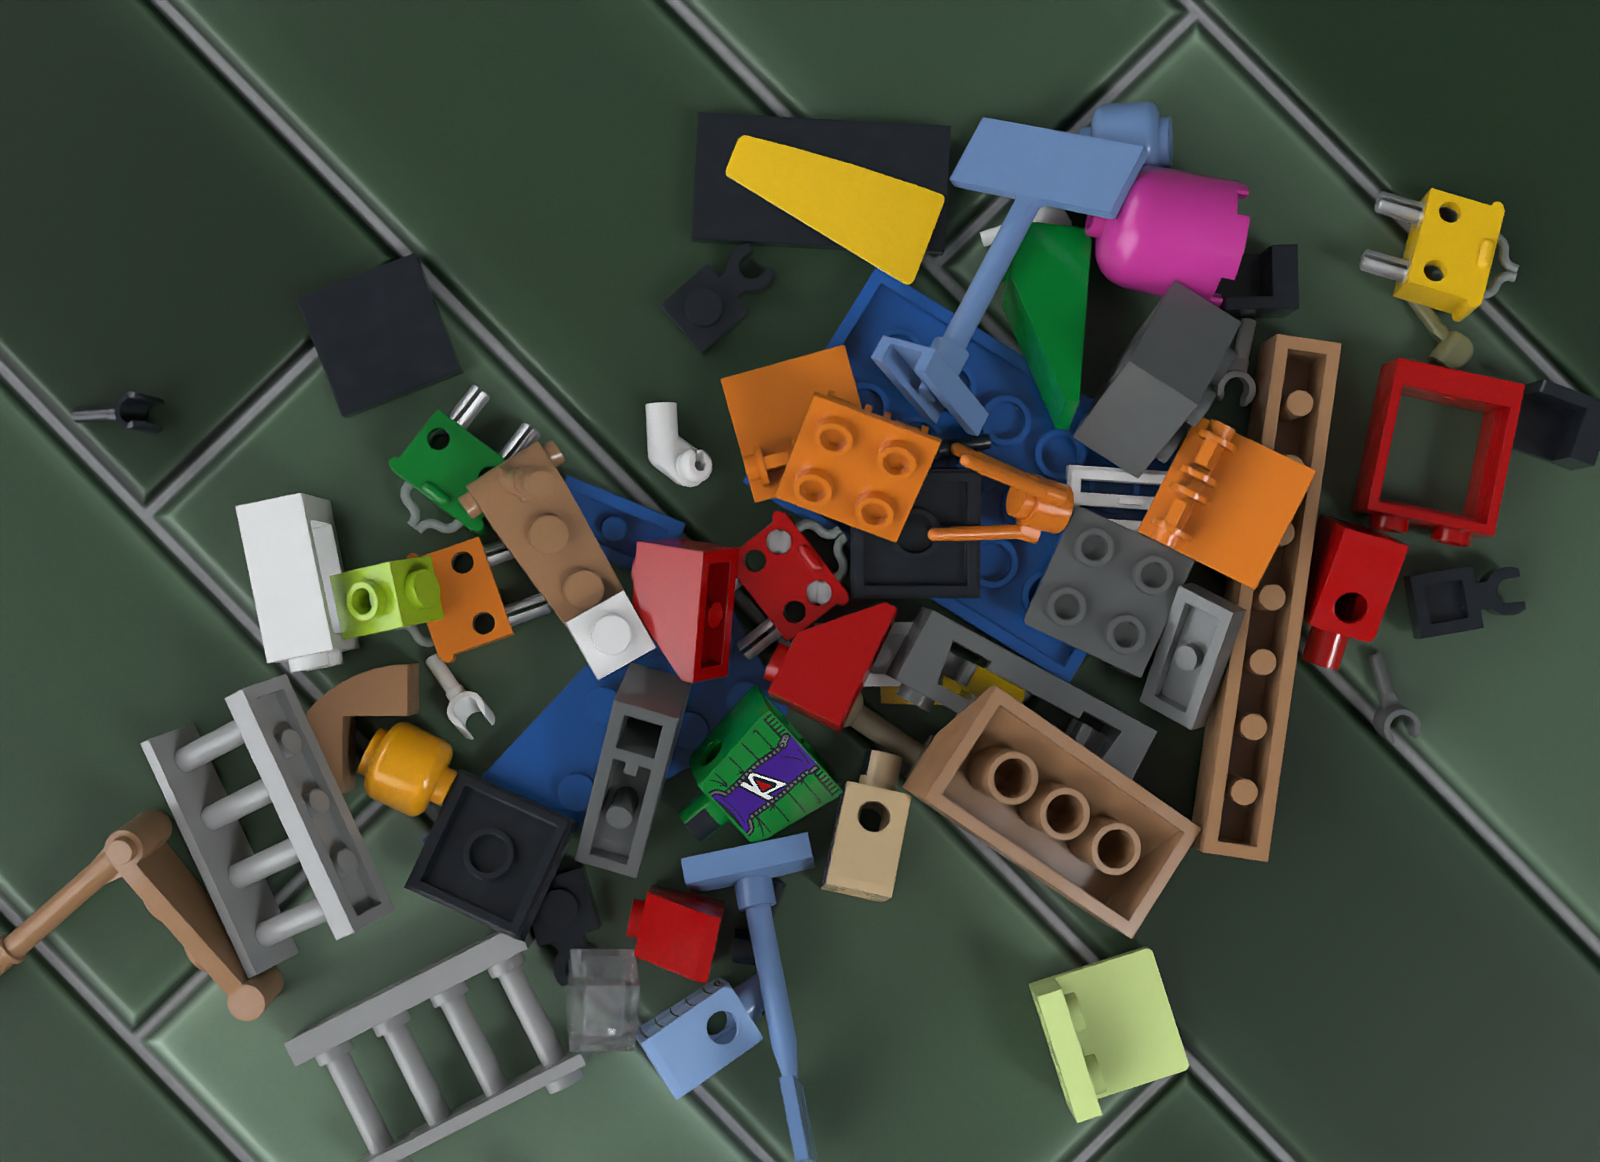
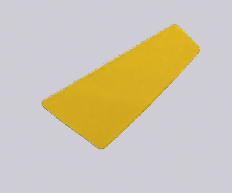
M743 135L738 139L726 168V175L730 179L905 285H909L915 280L945 201L942 194L850 163Z

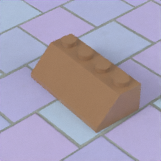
M995 685L988 688L936 734L902 786L904 790L1098 921L1131 939L1202 829Z

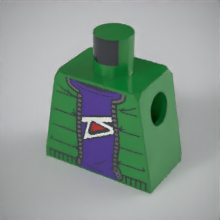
M756 684L748 690L691 754L688 763L702 793L678 813L686 827L701 842L705 841L730 820L751 843H758L837 798L844 791L830 765Z

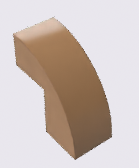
M419 663L389 665L359 673L329 690L306 712L305 715L342 794L356 789V716H410L419 714Z

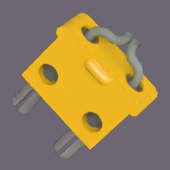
M1431 188L1419 202L1382 191L1377 197L1375 204L1376 213L1411 223L1402 259L1367 249L1362 254L1359 268L1362 271L1395 280L1393 297L1450 313L1454 321L1460 322L1479 307L1483 299L1494 296L1504 281H1515L1519 265L1509 259L1508 242L1500 234L1505 214L1504 206L1501 202L1496 201L1492 205H1488ZM1496 245H1498L1500 263L1507 271L1495 276L1490 287L1486 289Z

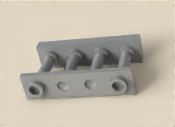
M287 674L243 688L226 697L225 701L234 720L200 737L194 723L141 743V747L248 979L298 954L299 950L292 936L327 921L335 939L338 940L396 911ZM246 744L261 779L227 796L212 764V760ZM273 803L289 838L254 854L238 819ZM300 862L316 898L281 913L265 878Z
M531 929L524 942L495 931L298 1031L284 1043L295 1067L315 1057L319 1067L327 1066L369 1152L360 1156L356 1162H412L409 1155L544 1086H546L549 1094H553L569 1087L584 1076L581 1067L587 1065L592 1054L588 1042L585 1041L566 1052L564 1051L521 964L526 962L522 951L528 949L536 939ZM485 970L488 971L491 979L499 978L541 1062L540 1065L507 1081L464 993L469 991L465 980ZM430 999L434 1008L441 1006L484 1091L483 1094L450 1110L407 1024L412 1019L408 1009ZM370 1028L373 1029L376 1037L384 1036L426 1120V1123L395 1139L392 1138L350 1054V1051L355 1048L351 1038Z

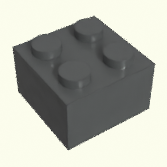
M1175 280L1117 358L1075 431L1073 438L1137 479L1155 458L1162 463H1166L1185 435L1186 431L1181 428V425L1187 422L1195 427L1215 399L1216 393L1207 387L1209 383L1216 386L1234 362L1238 352L1230 348L1229 345L1242 322Z

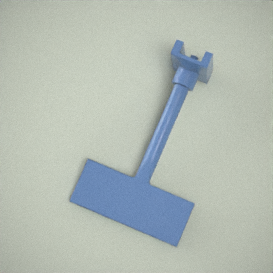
M982 117L949 180L954 187L1015 199L943 337H935L931 346L926 347L883 335L871 357L926 422L936 424L944 408H946L967 434L979 435L989 413L959 378V374L969 357L966 347L1040 208L1049 206L1115 220L1148 156L1144 146Z
M808 832L681 858L685 884L691 893L734 886L738 910L746 912L770 1042L782 1074L779 1080L795 1162H818L804 1087L799 1082L797 1038L771 906L776 904L772 883L773 877L816 867Z

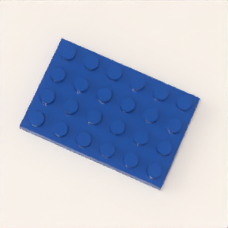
M876 267L825 350L845 345L862 409L865 408L866 404L873 406L872 413L883 416L885 411L892 413L890 420L895 421L896 419L917 428L922 425H928L932 436L942 439L941 441L973 436L966 433L946 408H944L936 424L926 422L872 360L871 357L883 335L930 347L935 337H943L955 314L910 285L901 283ZM976 328L966 347L969 357L959 374V378L989 413L979 435L989 434L991 448L989 450H981L980 452L1022 471L1041 475L1044 478L1066 484V466L1068 465L1120 468L1073 438L1075 431L1093 402L1092 398L1080 392L1079 404L1069 430L1056 429L1024 356L979 328ZM1174 451L1166 463H1162L1155 458L1146 470L1168 471L1177 451ZM952 454L950 457H942L932 462L930 467L964 466L960 463V457ZM982 474L981 526L1016 524L1015 517L1009 516L1006 511V498L1011 486ZM746 475L742 482L750 487L748 476ZM1081 480V492L1155 497L1160 488V485ZM778 498L769 499L801 520L811 519L817 521L828 530L838 526L849 540L844 546L850 550V525ZM1080 506L1106 519L1143 521L1148 511ZM1064 530L1058 534L1041 531L1039 540L1035 544L1018 539L981 540L980 598L928 599L1037 667L1069 683L1087 653L1025 625L1023 621Z

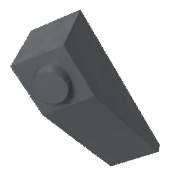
M633 662L630 663L613 702L575 861L637 879L679 736L692 683L681 681L678 675Z

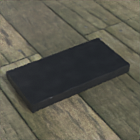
M698 112L692 242L736 245L749 243L755 246L847 250L727 177L726 168L735 145L741 136L747 135L850 163L942 194L945 201L924 255L943 256L945 249L951 126Z

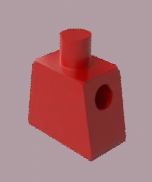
M1320 514L1314 535L1302 619L1311 626L1301 657L1303 660L1328 669L1339 670L1349 637L1370 643L1374 640L1409 545L1382 531ZM1346 594L1344 602L1339 607L1334 608L1337 599Z

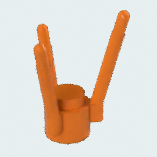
M954 443L950 448L951 453L960 457V463L964 467L1011 486L1006 498V511L1009 516L1015 517L1016 524L932 528L928 531L927 535L932 541L1018 539L1035 544L1039 540L1041 531L1058 534L1064 530L1073 511L1074 493L1071 486L1066 483L1022 471L980 451H975L960 443Z

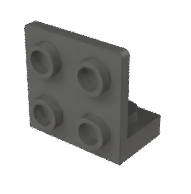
M1078 507L1072 512L1070 520L1023 618L1024 624L1108 663L1107 666L1129 677L1141 678L1165 627L1178 586L1185 583L1195 560L1083 507Z

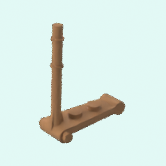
M553 440L548 441L542 446L536 441L465 485L468 492L460 496L458 500L471 520L481 514L484 515L501 541L567 628L566 622L615 596L624 589L567 484L556 469L557 466L565 462L562 453ZM644 625V627H645L646 631L648 632L650 638H651L652 641L654 642V639H653L652 635L650 634V632L648 631V629H647L646 626Z
M147 809L110 834L106 839L103 850L87 867L9 935L0 937L1 976L12 965L21 963L28 951L105 884L123 877L143 900L148 911L161 921L184 946L189 960L198 969L207 972L228 995L227 1007L231 1015L236 1019L246 1022L259 1018L281 993L284 986L283 975L275 966L248 979L211 897L166 842L173 830L172 822L167 814L158 809Z

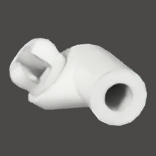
M656 402L646 404L647 449L650 463L678 485L693 487L705 481L712 472V460L706 451L696 449L678 436L677 403Z

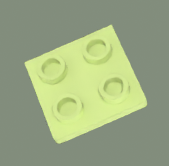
M1141 947L1029 983L1067 1106L1077 1123L1102 1115L1097 1100L1099 1098L1188 1069L1189 1063L1152 950L1148 947Z

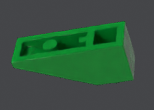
M1032 222L1001 281L1004 282L1002 308L1055 428L1069 430L1080 398L1092 237L1085 235V228Z

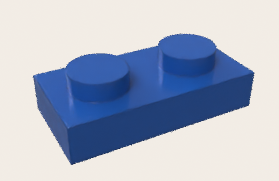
M566 474L564 481L609 562L632 570L636 557L637 541L681 537L686 523Z

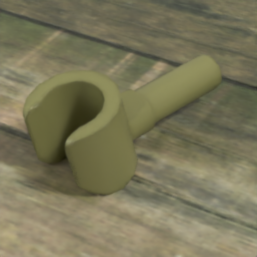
M1406 301L1429 331L1430 336L1438 342V345L1427 356L1429 364L1461 371L1473 355V344L1469 338L1458 331L1450 330L1445 323H1442L1432 308Z

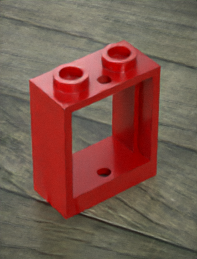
M1396 358L1381 365L1351 513L1369 516L1368 527L1381 531L1407 534L1409 525L1432 530L1430 540L1452 546L1470 547L1471 538L1494 536L1525 384L1404 358ZM1401 395L1483 413L1462 515L1380 498Z

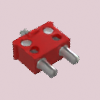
M776 511L772 515L773 522L738 549L735 590L743 585L768 616L767 620L737 642L739 650H743L773 625L776 627L774 631L743 654L747 659L751 660L781 636L788 642L796 636L797 632L804 630L837 603L844 606L849 602L850 592L842 583L848 571V560L843 552V546L849 540L838 526L828 530L817 521L811 519L795 523L788 512ZM811 529L825 539L838 537L833 547L834 555L839 563V569L836 573H834L806 537L803 530ZM752 550H759L765 555L766 564L762 570H754L748 565L747 557ZM790 601H799L804 605L806 614L803 619L793 620L787 615L786 607Z

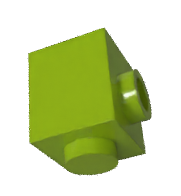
M431 555L389 561L329 576L343 640L444 619L440 600V585L435 576Z

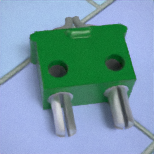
M472 385L448 416L437 409L400 457L394 456L389 460L392 472L404 481L400 497L411 513L407 523L421 534L428 528L436 529L442 533H452L463 526L475 536H485L488 533L486 526L488 520L483 514L471 520L458 500L460 496L468 492L465 485L540 438V433L536 428L532 429V425L522 423L498 454L467 431V427L490 399L485 390L481 392L482 388L480 386ZM440 436L450 437L449 443L444 449H433L435 439ZM411 489L416 490L453 518L454 521L450 524H445L436 519H426L418 523L420 520V510L410 497Z

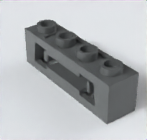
M924 607L920 608L908 634L905 636L886 672V675L901 682L896 695L929 713L934 703L938 702L957 712V716L974 702L978 696L963 689L957 695L937 684L940 675L943 674L967 687L976 668L979 666L1067 714L1080 718L1081 714L1085 713L1105 724L1101 731L1098 732L1092 727L1072 718L1065 734L1131 780L1133 779L1157 733L1156 730L934 610ZM952 642L979 656L976 663L973 664L951 653L949 650Z

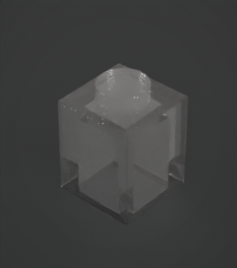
M570 949L565 1012L569 1052L608 1054L612 1051H635L640 980L634 949Z

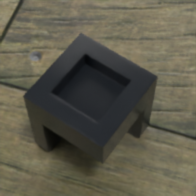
M1298 244L1271 245L1261 254H1243L1235 279L1221 278L1215 293L1221 294L1223 299L1218 308L1235 319L1285 318L1298 310Z
M1541 379L1526 384L1512 449L1571 471L1595 466L1600 452V399L1548 380Z

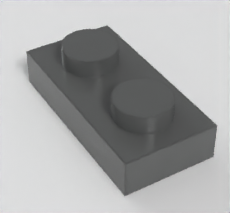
M1194 583L1179 585L1139 702L1190 730L1204 727L1246 609Z

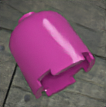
M1143 165L1115 220L1087 214L1085 235L1094 237V257L1098 268L1110 282L1116 285L1158 297H1163L1176 280L1219 307L1223 299L1221 294L1215 293L1221 278L1235 279L1244 253L1250 216L1237 214L1238 199L1244 200L1249 194V189L1243 182Z

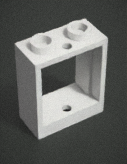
M296 493L235 506L267 663L288 662L290 673L304 670L312 671L344 664L342 652L359 649L360 644L358 637L342 639L329 576L345 571L330 501L304 493Z

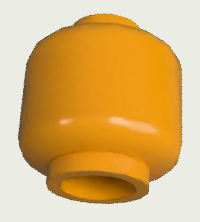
M409 722L397 723L390 730L380 727L370 741L357 770V773L365 776L364 790L370 798L411 817L423 813L431 802L442 807L458 775V771L449 768L453 756L451 744Z

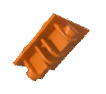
M845 345L721 379L755 503L775 498L774 496L803 425L814 391L827 395L828 391L832 390L836 392L835 397L858 405V408L862 409Z
M829 390L827 395L814 391L803 425L774 497L896 543L942 439L928 434L929 427L922 425L921 428H917L896 419L895 421L890 420L892 414L885 411L883 416L872 413L873 406L866 404L864 409L858 408V405L835 397L836 392Z
M1203 417L1195 427H1190L1137 532L1256 590L1317 471L1235 433L1236 430L1217 420L1211 419L1210 421Z

